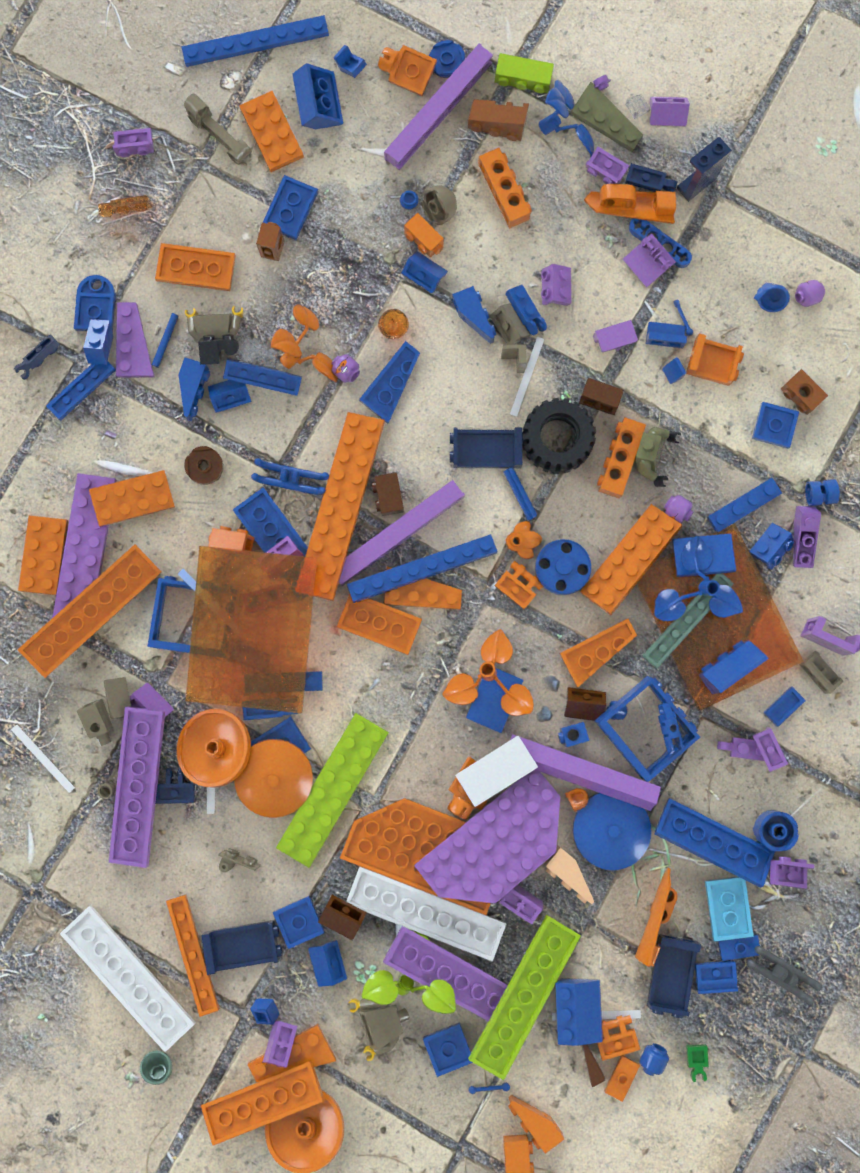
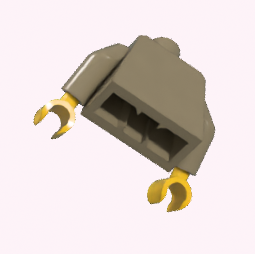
M235 306L232 307V314L198 315L195 308H193V314L189 315L188 310H185V315L188 318V332L196 343L204 335H215V338H222V335L233 334L235 338L239 331L241 318L244 315L243 308L241 307V311L236 313Z
M354 998L348 1003L353 1002L356 1004V1009L352 1008L349 1010L350 1012L354 1013L361 1008L359 1014L369 1042V1046L365 1047L363 1053L371 1052L372 1054L367 1056L366 1060L371 1061L375 1054L379 1056L391 1051L398 1042L399 1036L403 1034L401 1023L409 1020L406 1008L397 1011L396 1007L391 1004L380 1005L366 999L359 1001Z

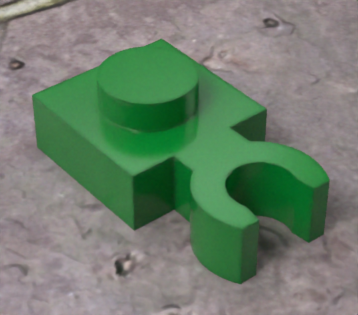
M686 1045L687 1066L693 1068L690 1074L692 1081L696 1082V1075L699 1073L702 1074V1080L704 1082L707 1081V1074L703 1070V1067H709L707 1045Z

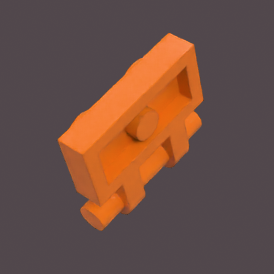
M514 561L510 567L516 572L512 575L506 570L494 586L524 610L536 596L531 588L535 586L540 590L543 586L536 575L533 576L526 570L524 565H519ZM520 575L529 582L526 586L517 579Z
M620 1015L614 1020L602 1021L603 1041L597 1043L602 1061L640 1050L634 1028L626 1030L625 1025L632 1023L630 1015L624 1017ZM619 1027V1033L609 1035L608 1030Z

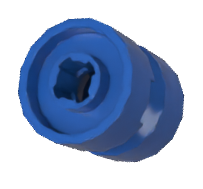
M835 479L824 480L822 483L820 481L807 482L805 497L808 506H819L822 503L825 505L837 504L840 497L838 482Z

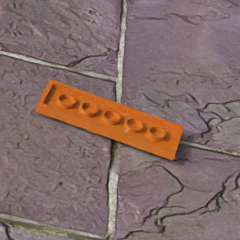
M651 504L580 593L612 615L680 531L682 524Z
M310 1061L201 1105L212 1146L319 1104L325 1101L313 1063Z

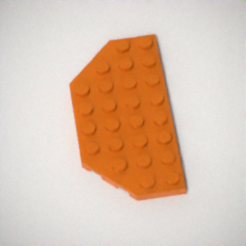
M403 798L354 820L340 859L437 896L414 865L463 826L466 821ZM443 898L484 915H487L491 904Z

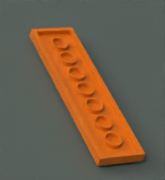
M134 544L17 650L46 678L158 577L162 571Z

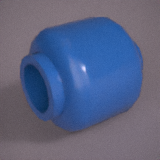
M653 1043L645 1047L639 1062L646 1074L654 1076V1074L660 1075L667 1066L669 1056L663 1046Z

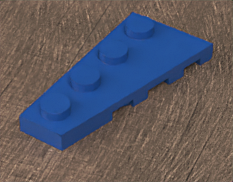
M407 341L403 343L359 399L362 404L387 424L420 355V352Z

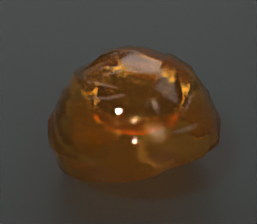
M399 309L386 310L378 321V328L386 338L392 340L404 336L409 327L408 318Z

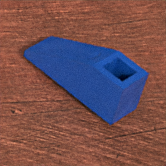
M474 286L452 294V301L458 316L490 344L494 343L496 331L493 325H489L487 320L489 319V314L486 308H482L480 303L482 298L479 291H475Z
M184 357L178 376L184 416L188 421H192V418L197 415V404L199 399L203 397V386L205 381L209 380L210 371L206 364L200 365V362Z

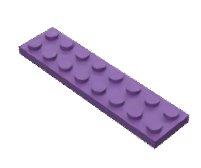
M77 474L53 617L101 575L109 525L99 527L89 489L117 482L115 478Z
M125 707L108 863L143 868L149 866L165 711Z
M404 926L400 928L383 960V963L422 985L430 987L434 980L448 982L454 990L455 1003L489 1021L508 986Z

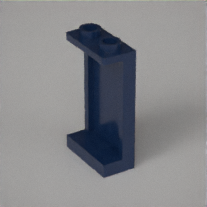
M717 137L691 158L690 163L696 171L677 186V190L688 202L717 179L732 150L721 137Z
M454 427L453 433H450V444H453V451H450V463H453V468L513 467L514 469H521L522 427H515L514 430H461Z
M274 920L204 932L201 937L207 975L215 974L217 971L269 962L278 963L280 957L283 956L281 944L278 945L277 937L280 936L279 926L275 925Z
M658 934L657 944L661 948L652 971L647 1006L655 1014L664 1015V1012L672 1013L671 1016L676 1018L689 1017L688 1006L697 952L700 953L701 944L694 940Z

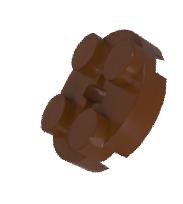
M196 447L185 459V472L193 482L200 485L212 484L221 477L223 460L217 451L210 447ZM202 461H206L209 464L206 470L199 468Z

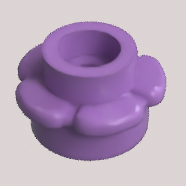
M607 75L593 81L594 88H598L600 91L609 87L608 82L611 79H608Z

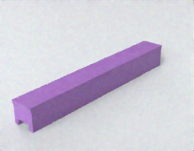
M479 43L384 151L385 161H388L400 170L492 65L490 59L493 57V54Z
M453 480L348 555L339 581L341 586H344L465 497L464 492L462 493Z
M512 734L510 740H512L513 738H515L516 735H513V734ZM520 737L537 764L538 768L535 769L537 771L649 811L657 804L660 786Z

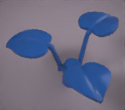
M556 80L555 87L549 91L545 103L552 106L556 111L539 121L540 130L544 135H547L554 130L557 133L562 130L576 129L579 139L590 153V157H592L594 153L593 138L583 124L559 127L561 119L558 114L566 119L569 116L568 108L571 110L574 107V99L568 88L560 80Z
M695 536L689 540L681 553L682 565L686 570L695 569V572L704 581L699 584L698 592L681 597L673 589L661 591L655 600V617L662 621H673L680 618L686 610V606L681 600L698 595L712 596L709 601V608L717 617H729L742 613L743 608L740 599L731 587L720 585L715 580H709L708 576L699 571V569H707L712 562L710 548L700 536Z

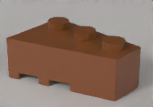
M474 99L468 119V128L478 133H489L494 137H506L510 141H521L527 120L529 103H523V106H513V102H507L506 105H497L496 101Z

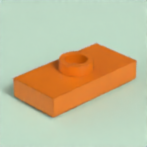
M621 1055L604 1092L623 1102L640 1064Z

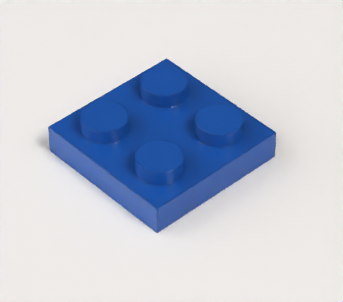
M762 402L752 439L789 449L799 411Z
M310 895L273 911L288 949L325 933L322 924L318 923L319 916Z
M460 1022L423 1037L437 1077L473 1063L468 1059L471 1051Z

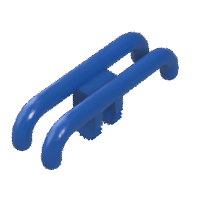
M260 458L254 461L255 465L260 468L281 472L280 480L253 473L251 478L255 482L314 495H324L326 491L324 487L317 488L298 483L300 476L325 481L329 478L327 472L319 473L266 462Z

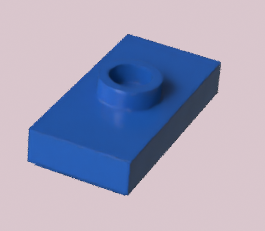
M753 934L754 937L718 941L721 960L726 961L759 956L754 950L756 946H760L758 935Z

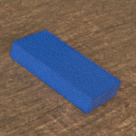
M792 686L763 713L776 727H779L806 700Z

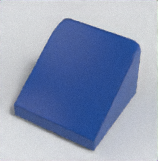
M677 357L662 368L670 384L683 379L686 375V371Z

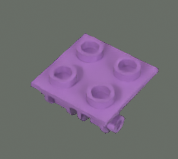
M652 233L645 237L636 248L623 258L625 263L646 287L676 262Z

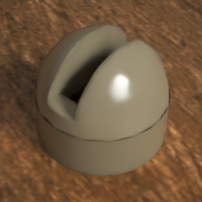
M106 782L98 787V795L102 799H108L114 795L115 787L113 784Z

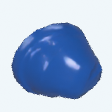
M765 283L757 290L754 299L758 301L760 308L763 310L778 312L788 305L790 294L788 289L782 285Z

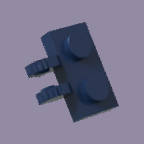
M167 768L166 784L157 785L155 804L195 803V783H184V774L181 768H178L177 772L178 783H172L173 771L172 768Z

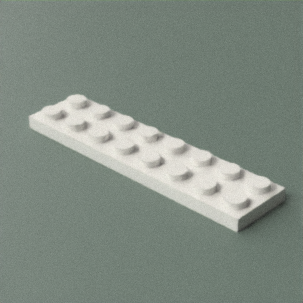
M361 866L358 869L346 901L367 913L490 961L494 959L506 926L504 921L481 914Z
M92 905L85 909L60 933L164 1052L196 1023Z

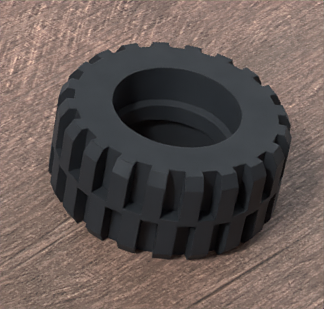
M553 398L550 402L545 400L540 406L537 405L533 408L526 419L522 432L523 450L526 451L527 458L534 462L533 465L537 468L540 466L544 472L553 471V474H559L560 472L568 473L572 469H577L587 460L593 450L596 441V427L593 426L594 420L592 416L589 417L587 415V409L585 407L581 409L579 407L580 404L576 401L573 404L567 398H564L563 401H559V398ZM554 420L568 423L576 433L575 445L569 451L562 453L548 449L541 440V430L546 423Z

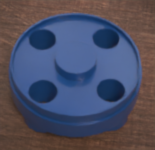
M567 539L555 540L547 544L538 554L535 562L536 576L547 591L555 595H570L579 591L587 583L591 574V560L586 550L580 544ZM561 545H569L571 551L564 553L561 550ZM540 560H547L549 568L542 569L539 565ZM578 566H584L587 569V573L585 575L579 574L577 571ZM556 582H563L565 584V590H557L555 586Z

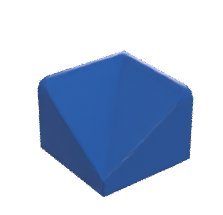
M258 998L250 1008L257 1024L273 1025L279 1016V1011L273 999Z

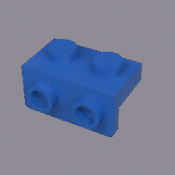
M772 522L749 552L750 555L764 562L768 569L772 570L774 566L779 565L786 551L791 550L794 545V539L789 531Z

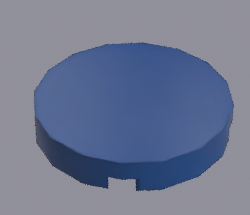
M450 40L436 43L429 54L430 57L437 59L433 72L443 78H449L465 60V53L462 47Z

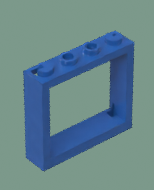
M165 576L164 579L158 578L147 647L227 658L231 628L226 623L221 649L158 641L167 586L193 590L184 580L176 581V577ZM203 581L202 584H199L206 592L230 595L227 613L233 619L238 592L236 589H233V585L222 584L221 587L214 586L213 582Z
M646 676L595 720V723L640 778L649 782L685 750L679 751L675 744L673 745L675 750L673 754L669 755L666 751L646 769L607 722L611 717L644 689L649 687L661 703H669L672 711L675 712L678 724L686 733L682 738L685 750L701 737L697 734L696 726L685 719L687 716L680 707L676 708L673 704L674 699L668 692H663L661 689L662 684L656 678Z

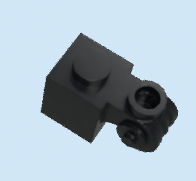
M225 334L222 335V338H215V335H204L198 341L200 365L220 364L222 361V350L228 355H234L239 349V343L234 339V335Z

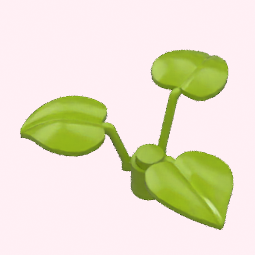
M413 931L418 935L424 937L425 939L429 940L426 935ZM380 970L369 977L362 991L363 999L380 1005H388L395 1001L398 994L405 996L410 991L414 993L415 991L425 989L426 991L422 994V1001L428 1009L441 1014H451L456 1010L454 990L444 980H434L430 987L427 985L414 987V980L410 977L402 975L398 981H393V976L389 971Z

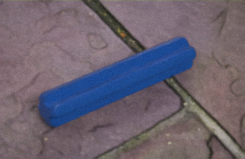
M514 468L506 469L504 475L527 520L536 518L537 513Z

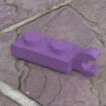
M732 737L731 743L718 741L717 749L729 750L730 757L764 761L755 740Z

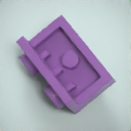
M151 128L114 132L115 144L113 145V150L117 156L129 157L134 154L147 155L154 152Z
M600 147L596 148L590 160L586 162L587 172L595 177L597 175L602 177V181L606 184H619L629 168V165Z
M551 264L543 268L541 274L542 305H549L551 303L565 306L570 305L571 268L557 264Z
M779 857V860H771L770 884L807 889V869H814V864H807V860L795 859V862H792L790 857Z

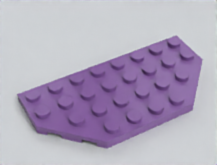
M533 770L510 786L414 866L440 898L495 904L556 853L560 796L540 771Z

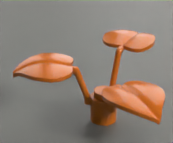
M300 304L293 307V315L300 324L305 325V329L297 341L287 330L278 329L273 335L271 348L284 352L280 357V362L284 367L291 369L296 363L300 365L304 361L313 359L312 364L314 367L336 383L338 378L332 373V360L327 355L319 352L316 356L310 355L301 359L302 352L298 344L309 328L313 331L319 328V321L310 309Z
M501 629L491 634L482 645L481 657L485 662L480 666L481 674L478 675L477 681L474 683L473 678L468 674H458L449 681L442 693L443 697L451 703L468 705L477 699L478 692L475 687L479 685L483 678L486 681L495 680L506 693L501 698V706L507 714L511 716L531 714L534 707L532 695L525 686L514 684L508 691L497 677L495 663L504 664L513 655L512 644Z

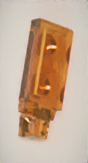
M147 195L110 200L108 203L98 204L101 217H111L115 213L124 215L133 210L144 212L147 211V208H152V201Z

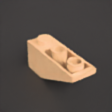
M558 846L556 853L544 863L547 867L545 871L553 878L558 876L562 879L561 884L569 891L573 888L578 893L576 897L583 903L588 901L593 904V897L576 860Z

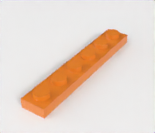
M187 895L169 899L166 901L199 1017L219 1011L220 1008L210 975H207L205 957Z

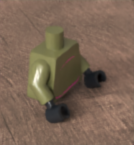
M652 427L648 433L643 432L636 455L637 470L642 476L653 481L655 487H666L663 480H668L667 476H657L656 473L665 439L671 443H679L676 441V436L681 435L680 432L668 431L659 427Z

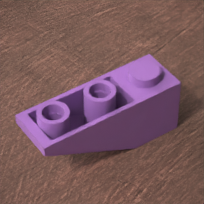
M796 506L793 545L794 567H814L821 512L816 507Z

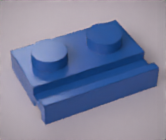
M735 961L695 963L698 994L738 991Z

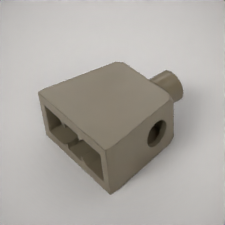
M102 698L86 704L77 710V714L90 739L97 737L100 746L111 742L108 731L113 727Z

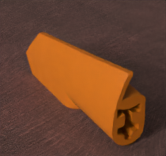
M605 184L601 187L600 192L591 191L584 198V201L596 213L663 223H675V192L636 191L633 185Z
M667 868L662 876L650 909L648 923L635 955L636 959L648 967H654L661 948L656 943L660 925L669 921L677 901V892L671 887L670 868ZM670 890L672 892V896L669 899H667Z

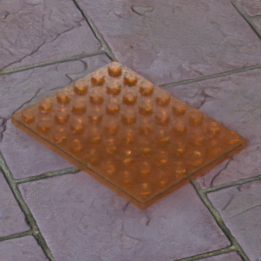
M736 524L730 525L720 532L711 535H732L736 572L723 574L734 583L731 588L739 597L743 612L729 617H717L710 610L671 653L699 711L803 662ZM674 552L656 560L637 583L661 634L673 621H662L655 617V600L658 594L665 589H673L681 597L698 592L699 584L704 581L699 575L677 577ZM708 574L705 576H708L709 580H711L715 574ZM694 597L686 598L681 601L685 604V606H687L694 599ZM741 640L743 642L750 640L769 658L722 693L712 694L699 677V674L703 672L701 668L710 662L712 665L716 663L719 655L725 651L729 653L734 650L732 646Z
M199 546L186 701L293 713L303 712L317 557Z

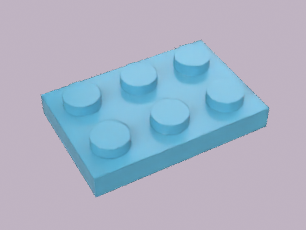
M740 877L706 880L705 887L713 941L754 937L746 880Z

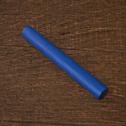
M172 313L152 362L154 367L159 368L179 316Z

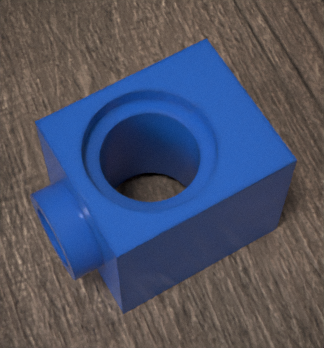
M584 722L560 728L561 732L558 733L560 743L564 744L565 747L590 741ZM572 729L576 730L578 734L577 738L573 741L568 738V732Z

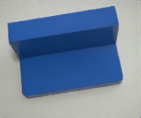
M417 251L408 258L402 274L430 293H433L440 280L448 271Z
M649 322L646 344L683 349L687 343V336H685L686 327L684 325Z
M227 380L208 386L209 397L215 413L252 402L245 383Z
M337 940L330 941L321 946L308 948L319 987L333 986L347 979Z

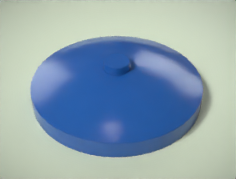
M597 793L588 798V803L584 808L577 811L573 822V838L577 849L588 862L606 870H621L632 866L645 854L651 840V823L644 808Z

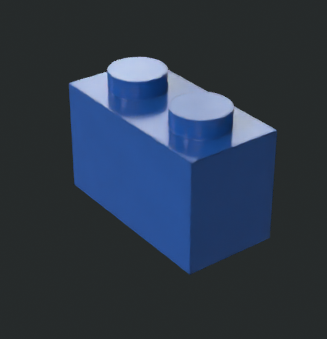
M90 320L83 347L88 364H107L113 341V332L109 320Z

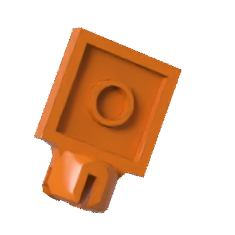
M405 45L402 46L400 51L385 47L382 51L384 56L379 58L378 66L380 70L390 74L388 81L423 97L437 59Z
M468 756L459 772L477 761ZM456 777L448 789L453 793V798L447 809L461 819L467 820L475 808L482 810L488 799L475 807Z

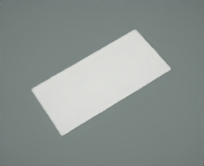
M516 736L455 776L476 807L532 772L538 766L520 737Z

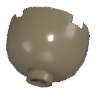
M442 185L432 186L421 194V196L424 195V200L421 201L423 211L430 221L434 219L437 222L436 225H443L455 215L457 209L456 196L447 187Z

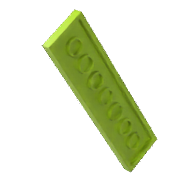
M355 713L314 782L307 800L298 809L276 849L310 868L387 737L388 731Z
M545 916L468 1059L504 1081L581 935L550 916Z

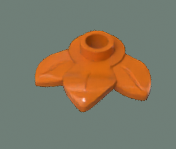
M528 521L518 523L514 527L513 532L506 537L508 549L516 551L524 559L534 558L533 548L542 542V537L538 533L530 531L531 526ZM514 538L518 540V544L513 542Z

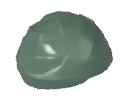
M162 1051L149 1052L140 1063V1074L144 1081L149 1084H163L172 1073V1061Z

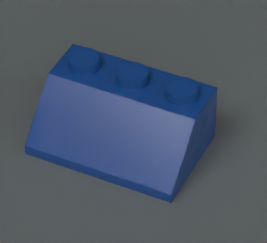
M306 63L292 73L302 126L316 130L344 124L334 71Z
M741 640L732 646L734 650L729 653L725 651L719 655L716 663L712 665L710 662L701 668L703 672L699 674V677L712 694L722 693L769 658L750 640L745 642Z
M561 978L555 983L558 1045L580 1046L602 1042L600 980Z

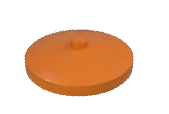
M208 709L194 715L183 727L177 742V760L183 774L193 783L210 788L225 786L234 781L245 769L251 751V740L246 725L238 716L222 709Z
M280 739L264 740L251 746L248 763L242 773L234 780L235 789L241 802L255 814L269 818L283 817L295 812L307 800L313 783L312 767L305 753L293 743Z
M322 1090L325 1101L265 1125V1139L270 1154L280 1166L294 1173L318 1171L327 1166L341 1148L344 1138L343 1115L334 1098L324 1090Z

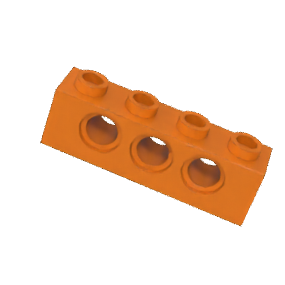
M498 147L480 155L478 165L510 229L528 221L532 209L529 202H525L523 198V189L520 185H517L513 169L508 167L506 154L502 153ZM500 169L502 173H495L494 170ZM508 185L510 189L505 190L502 186ZM515 201L518 205L512 206L509 203Z
M624 417L622 422L618 421L615 433H618L616 440L612 439L609 450L612 451L610 458L606 457L603 468H606L604 475L600 474L597 485L600 486L598 492L618 499L622 497L646 424ZM623 436L629 437L630 440H631V443H630V444H625V443L622 441V437H623ZM616 454H622L625 457V461H618ZM610 472H617L619 479H612Z

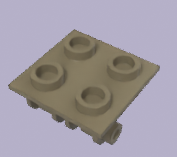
M231 848L222 851L218 855L222 857L219 870L224 873L231 870L236 863L254 871L261 864H258V860L253 857L247 856L244 858L239 856L240 852Z

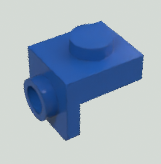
M346 45L334 56L340 71L354 78L367 65L364 59L352 54Z

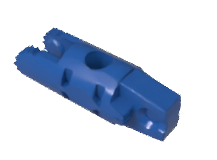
M669 703L659 704L660 715L658 719L667 753L670 755L675 751L672 739L675 740L679 751L685 750L675 712L672 711Z

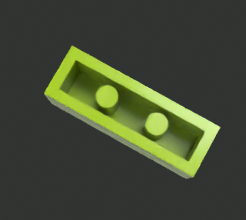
M500 53L494 83H498L501 86H513L520 90H533L536 93H548L554 64Z

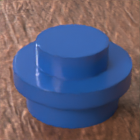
M405 191L402 193L400 203L403 208L411 210L418 205L419 199L415 192Z

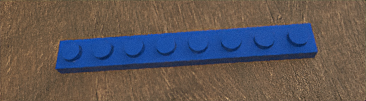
M325 15L181 47L185 65L190 67L329 36Z
M490 534L348 583L347 587L353 603L489 557L497 554L498 551Z

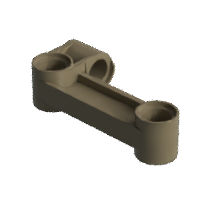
M193 93L187 97L184 107L190 121L197 128L203 126L228 150L227 154L239 165L252 152L250 147L242 139L239 141L235 140L211 117L212 113L209 106L196 94Z

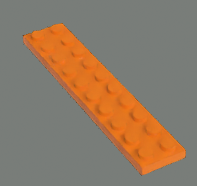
M351 412L347 413L325 488L326 491L322 498L295 590L298 593L334 601L385 421L383 419Z

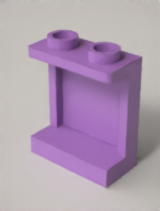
M820 616L808 619L801 633V637L842 656L855 654L860 650V635L848 636L845 640L829 634L822 630L827 619Z

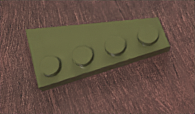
M590 82L570 114L633 152L642 139L643 134Z

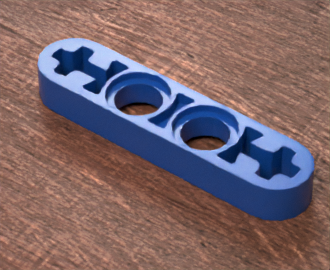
M634 218L631 220L629 232L642 241L645 237H648L649 233H655L658 237L657 240L662 246L664 244L672 246L673 250L668 253L676 261L674 263L675 266L685 268L692 260L689 250L647 220ZM640 223V228L636 230L634 226ZM645 228H647L648 230H646L645 235H642ZM676 249H677L678 252H677V254L675 255V257H673L672 255L674 254V252H675ZM686 256L685 260L681 262L680 257Z

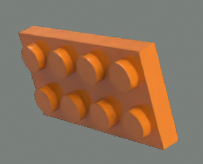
M273 90L239 105L270 172L304 158L303 152Z
M161 243L155 280L157 282L230 291L236 255L231 252Z
M164 470L89 489L99 527L175 508Z
M29 515L18 591L49 595L57 594L68 528L67 519Z
M349 594L337 628L409 655L422 619L369 598L353 603Z

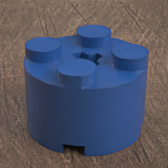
M776 810L763 812L758 816L753 827V833L757 841L773 851H787L798 841L797 822L792 816ZM775 827H777L778 834H774Z

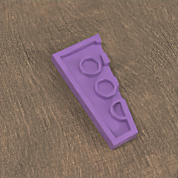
M117 302V378L155 377L136 302Z

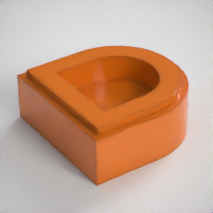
M581 788L565 793L574 812L584 808L588 803V794Z

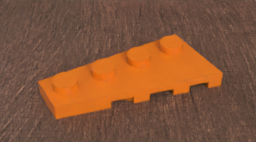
M422 579L385 592L384 604L461 610L462 590L429 579Z
M626 619L559 653L576 687L578 688L601 666L634 639L637 634L629 619Z
M316 1024L295 1036L287 1068L263 1063L265 1053L248 1062L247 1065L256 1082H260L310 1061L316 1067L335 1062L337 1059L319 1024Z

